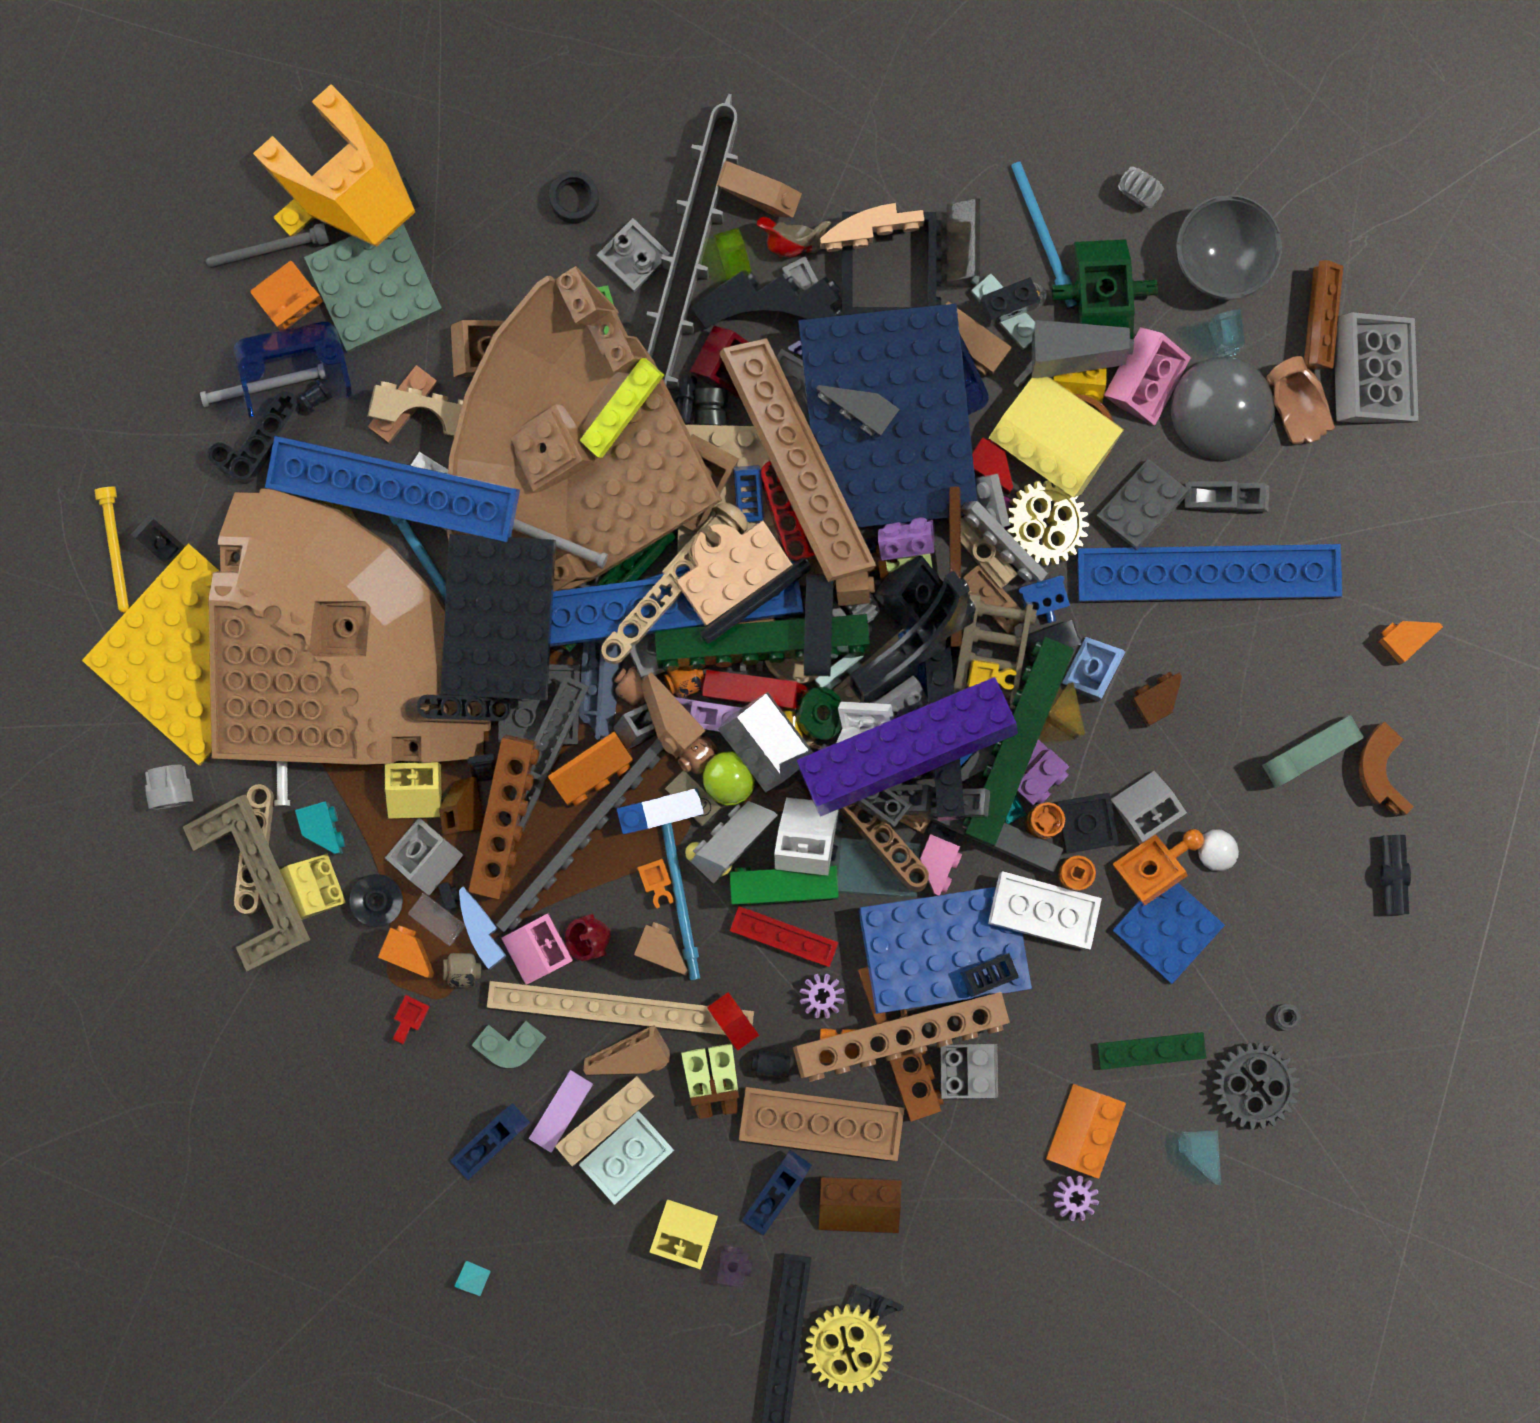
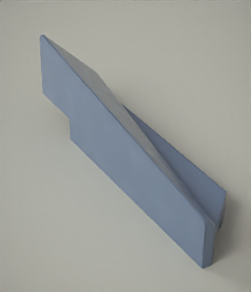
M606 639L583 642L581 683L589 686V689L579 708V716L584 723H588L595 732L594 737L599 740L604 739L613 731L618 697L615 693L617 683L614 680L622 670L623 663L622 660L617 664H609L603 659L601 650ZM616 644L609 645L606 649V654L611 658H616L621 654V648Z

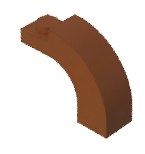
M1384 721L1372 731L1362 747L1359 758V776L1364 791L1375 805L1386 800L1385 806L1393 814L1403 816L1408 814L1414 806L1390 784L1386 774V764L1390 754L1404 739Z

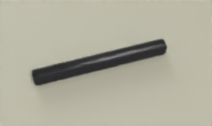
M802 557L701 630L700 635L707 644L713 642L808 573L812 567L810 562L805 557Z

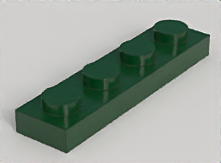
M1204 1032L1097 1043L1100 1070L1207 1059Z

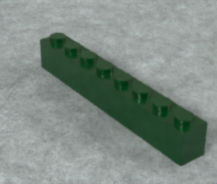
M867 614L833 616L831 659L837 658L838 655L849 654L850 657H860L865 653H869L870 643ZM805 619L736 624L709 644L700 635L701 630L707 626L655 631L658 669H663L664 671H675L679 667L702 669L705 665L728 667L732 663L742 662L744 665H755L758 661L781 663L785 659L795 658L797 661H804Z
M1047 637L1042 640V643L1036 642L1031 656L1035 657L1032 667H1026L1021 679L1025 682L1022 692L1016 691L1011 704L1016 706L1013 717L1017 724L1018 734L995 743L991 753L996 755L993 764L987 763L982 778L986 780L983 788L990 791L988 817H965L962 828L966 829L965 836L992 847L996 845L1075 650L1074 648Z

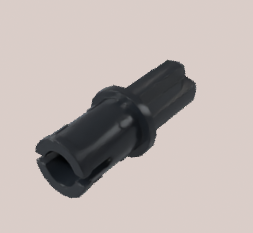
M688 374L680 377L679 394L675 397L677 409L685 425H689L691 420L692 407L695 400L694 390L697 383V378L691 375L690 382L687 384Z

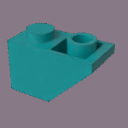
M325 801L295 810L302 836L334 854H343L341 847H345V841L342 832H337L334 822L338 821V816L334 806L330 807L329 803Z

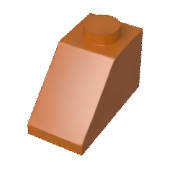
M1402 621L1397 625L1392 622L1381 632L1384 637L1379 643L1399 664H1402L1443 626L1440 623Z

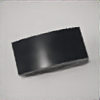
M1073 619L1028 635L1025 654L1029 663L1034 662L1035 657L1031 656L1035 644L1037 641L1042 643L1045 637L1069 647L1082 644Z

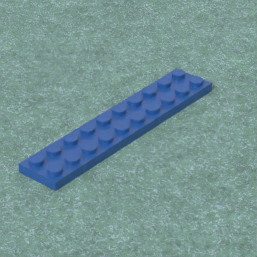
M280 436L274 437L265 488L504 542H508V537L512 535L520 489Z
M1341 544L1140 547L1138 550L1134 548L1077 549L1078 602L1342 597Z
M661 578L553 591L550 646L605 640L614 631L617 633L622 621ZM799 579L740 622L803 614ZM661 587L660 597L656 600L652 596L651 599L657 601L662 608L664 605L660 604V601L665 595L672 596L671 587L666 589ZM682 593L646 634H652L655 631L708 625H704ZM645 605L641 609V614L645 618H652L656 614V609L652 605ZM630 624L624 628L623 633L626 637L636 636L639 630L635 625Z

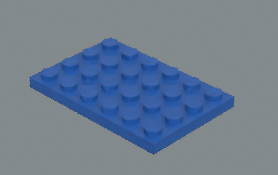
M996 887L858 908L876 1014L979 998L999 992L1004 994L1032 989L1022 933L988 924ZM1010 953L1019 978L970 998L960 973ZM1005 961L1000 962L1005 976H1010ZM991 966L996 980H1000L996 966ZM986 968L982 971L987 983H992ZM973 973L978 987H983L978 973Z

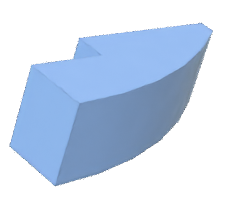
M462 887L459 890L464 924L479 957L486 967L491 969L506 957V954L490 936L498 930V927L468 890Z

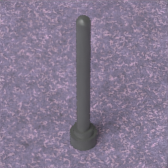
M320 223L314 225L310 232L208 257L206 264L209 267H215L309 242L323 245L330 243L326 224Z

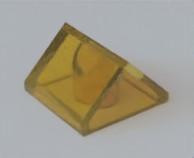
M1068 683L1051 707L1046 722L1076 740L1085 735L1074 683Z

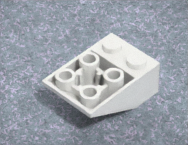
M786 797L774 854L775 869L828 876L838 810L820 817L813 800Z

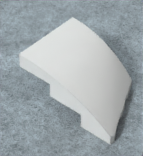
M841 702L838 711L843 729L836 743L893 720L891 704Z

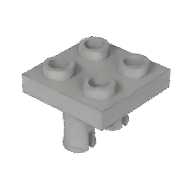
M633 218L597 254V258L634 293L662 265V256H671Z
M912 676L888 694L870 703L891 704L895 719L928 705V698L918 680Z

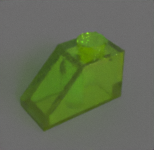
M739 228L713 235L726 281L743 270H746L748 273L752 272L745 243Z

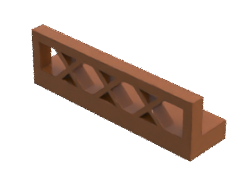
M1329 260L1319 261V266H1315L1313 269L1304 356L1305 364L1309 370L1333 369L1343 266Z

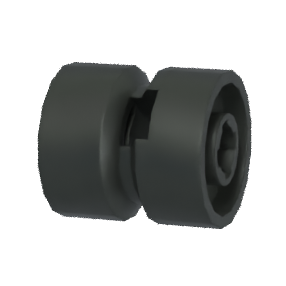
M721 388L695 389L694 405L698 407V410L694 412V425L727 426L728 413L724 408L728 406V390Z

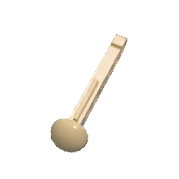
M720 503L713 507L716 512L715 518L711 516L662 571L664 574L662 578L622 621L618 632L614 631L603 643L601 652L606 662L609 664L620 663L630 653L632 645L637 644L683 593L675 582L678 579L675 572L680 566H686L690 570L696 567L692 557L691 546H693L699 532L706 535V539L711 545L716 546L719 539L714 532L709 530L708 526L725 524L735 528L740 534L747 531V519L738 507L730 503ZM661 587L664 589L671 587L672 596L665 595L660 601V604L664 605L662 608L657 601L651 599L652 596L656 600L660 597ZM652 605L656 609L655 616L652 618L643 617L641 614L642 607ZM627 625H635L638 628L639 633L636 637L628 638L624 635L623 630ZM609 645H618L621 648V654L616 658L609 657L606 654V649Z

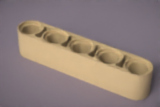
M258 784L248 790L247 798L255 816H261L264 820L261 830L269 845L274 794L270 788ZM259 790H264L267 794V799L262 804H257L254 800V796ZM240 852L234 905L239 912L249 915L258 912L262 905V899L255 883H248L245 880V873L248 867ZM246 895H251L254 898V905L249 910H245L242 906V899Z

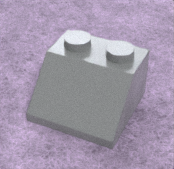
M418 818L385 858L412 883L430 895L457 864L463 854L421 818Z

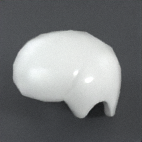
M1212 829L1203 834L1204 842L1198 849V853L1204 866L1212 871H1225L1233 867L1239 855L1235 839L1224 830Z

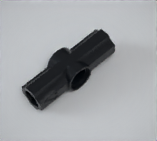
M1383 835V863L1380 867V880L1382 887H1384L1385 915L1409 914L1408 886L1411 883V870L1409 863H1407L1406 835Z

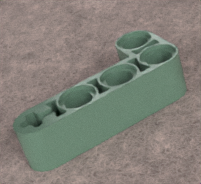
M1350 715L1262 766L1274 787L1277 788L1364 737Z

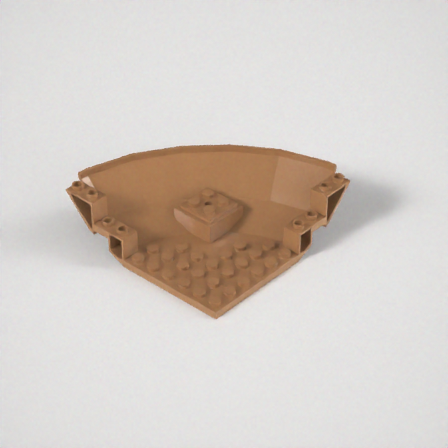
M576 266L563 273L557 279H554L552 276H546L537 282L494 333L465 393L449 456L448 474L520 489L515 519L602 554L604 552L608 554L607 562L604 568L601 569L594 562L556 547L553 591L574 589L599 577L722 501L663 379H661L603 458H598L580 441L641 358H646L656 368L657 366L638 338L627 335L617 315L619 312L616 307ZM608 326L609 332L605 335L604 328ZM542 443L546 445V451L544 453L540 451V445ZM446 528V530H447V536H448V541H449V534H454V535H473V534L464 533V532L455 531V530H451V529H447V528ZM512 530L511 537L533 538L516 530Z
M262 488L259 493L235 492L218 539L221 571L213 572L209 595L212 758L341 764H390L396 761H420L424 763L462 760L484 755V731L491 730V723L414 721L406 714L405 706L409 699L427 694L444 695L441 694L445 606L437 593L395 548L336 508L291 493L269 488ZM235 552L240 555L239 561L234 559ZM347 621H350L353 624V629L351 631H348L345 628V623ZM444 703V711L448 714V706ZM468 704V712L472 715V707ZM420 706V708H421V709H424L425 711H427V710H429L430 706H428V707H421V706ZM412 742L417 743V745H418V750H417V751H414V750L411 748V743H412Z

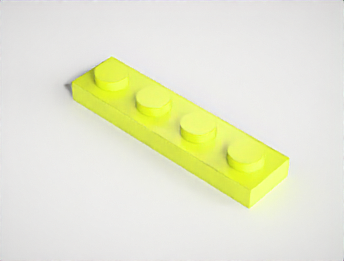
M641 358L580 441L598 458H603L664 377V374L649 360Z

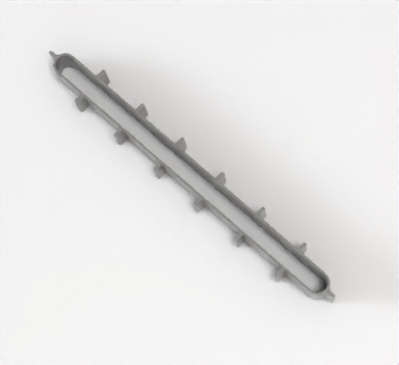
M728 94L725 103L719 104L713 109L703 146L692 144L691 147L692 158L699 161L688 202L677 200L676 203L677 213L684 215L673 257L662 256V266L664 269L669 270L658 313L647 311L648 323L654 325L647 351L651 358L654 353L713 128L716 121L721 117L730 118L733 121L720 173L725 161L738 165V156L731 154L737 132V113L732 106L731 94ZM716 186L667 368L664 380L667 389L679 390L678 379L671 377L683 333L694 334L693 323L686 320L697 278L707 280L709 278L708 267L701 264L712 223L723 225V211L716 209L722 189Z

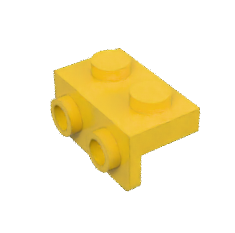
M1106 368L1053 376L1055 382L1071 393L1087 395L1103 403L1106 388Z

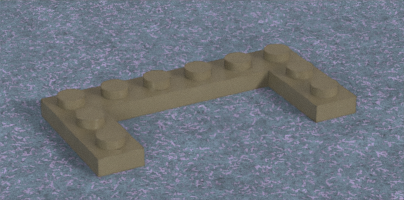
M246 794L183 826L193 851L199 850L232 832L274 926L273 929L236 947L246 972L310 941Z

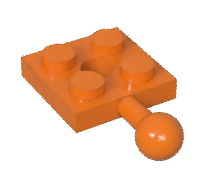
M1190 829L1183 835L1182 842L1168 850L1155 834L1113 863L1114 869L1145 906L1188 876L1176 858L1188 849H1199L1203 845L1204 837L1200 831ZM1148 865H1155L1157 867L1156 872L1152 875L1144 874L1143 870Z

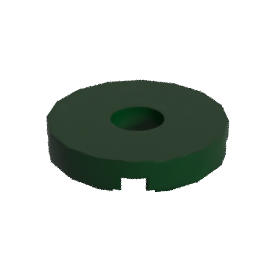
M826 687L811 688L804 692L797 701L795 711L797 723L801 731L815 740L829 739L837 735L842 729L838 707L842 702L840 696ZM818 707L823 708L825 712L823 720H820L817 716Z

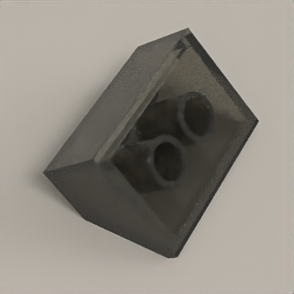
M977 198L947 204L946 212H941V228H946V238H941V254H946V264H941V279H946V287H976L980 278V199Z

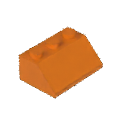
M613 732L550 774L548 778L566 804L569 806L573 803L576 807L588 799L586 795L594 788L598 792L610 784L608 779L615 774L620 777L632 768L630 764L634 761L616 733Z
M1073 1084L1046 1159L1099 1179L1126 1103Z

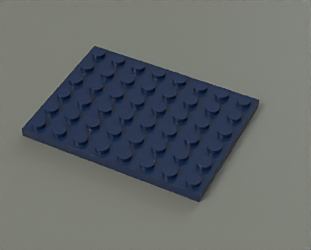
M957 303L799 320L810 429L857 526L864 527L911 522L913 519L920 517L927 520L948 518L949 486H959L961 508L966 502L977 501ZM818 385L877 393L900 410L881 436L875 433L872 437L860 428L862 426L860 421L855 418L850 421L839 413L841 408L832 402L829 406L817 396L820 392L816 388Z

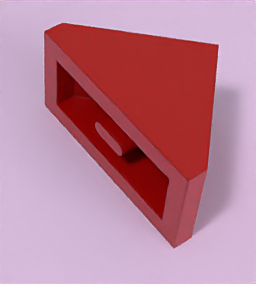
M729 992L707 1007L737 1051L759 1036Z

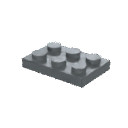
M1148 459L1100 511L1097 519L1134 549L1138 550L1189 494V490Z

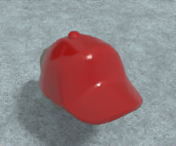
M761 217L756 224L768 234L767 247L771 252L780 258H793L802 252L816 253L819 251L820 238L826 234L831 222H821L814 230L803 225H786L783 222L775 223L767 217Z

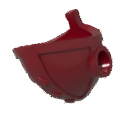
M594 914L575 919L569 924L565 935L566 947L575 959L587 961L607 955L605 949L611 938V930L603 922L595 919Z

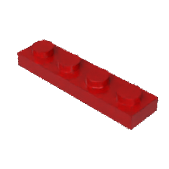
M740 906L730 929L733 933L830 967L838 942Z

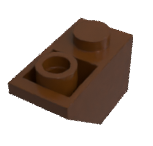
M1170 671L1157 679L1158 685L1150 688L1147 684L1134 692L1136 697L1131 701L1146 727L1173 713L1182 679L1180 672L1173 675Z
M476 777L455 781L440 806L439 812L443 835L468 833L482 829L483 816Z

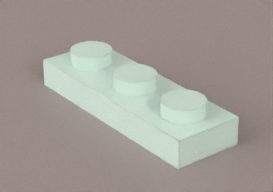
M990 274L972 289L971 293L980 302L982 295L1001 289L1003 286ZM1027 313L999 323L1022 350L1032 343L1035 322Z

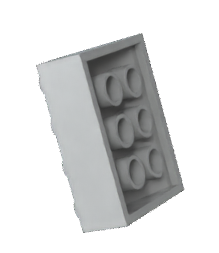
M1354 312L1338 316L1334 354L1336 421L1350 423L1418 422L1415 318Z

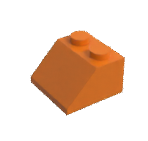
M400 925L397 929L390 928L378 958L433 979L434 971L421 939L414 937L416 931Z

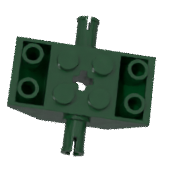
M1126 239L1074 242L1075 284H1052V301L1075 299L1078 302L1079 324L1130 328V339H1133L1134 296H1157V279L1133 280L1131 257ZM1102 285L1105 286L1106 290H1110L1108 294L1100 291Z

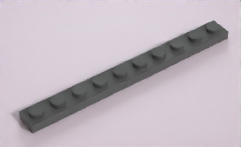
M658 738L496 924L503 932H506L508 928L513 931L523 920L519 917L525 909L530 911L540 900L537 897L539 892L543 888L546 891L550 889L557 880L554 875L561 868L565 871L574 861L571 855L577 848L582 851L592 840L589 834L595 828L600 830L609 820L606 816L612 808L617 811V808L626 800L623 795L627 790L631 788L634 791L644 778L640 775L646 768L652 770L661 760L658 755L664 748Z

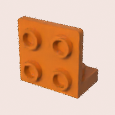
M292 261L286 263L251 290L253 297L281 333L323 302L320 295Z

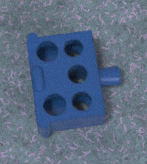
M1057 576L1021 587L1017 590V593L1021 594L1024 607H1026V602L1036 603V616L1045 613L1047 623L1056 621L1054 610L1070 606L1063 584L1064 576ZM1056 595L1062 597L1061 603L1056 602ZM1045 598L1050 602L1048 607L1043 605Z

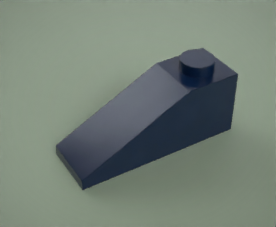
M512 1103L450 1161L469 1180L530 1124L529 1120Z
M790 1150L742 1221L764 1236L801 1184L812 1165Z

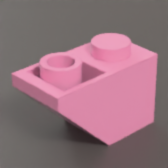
M930 834L919 860L929 872L928 883L933 895L940 896L941 892H947L952 878L948 877L951 867L957 868L962 854L958 853L960 846Z

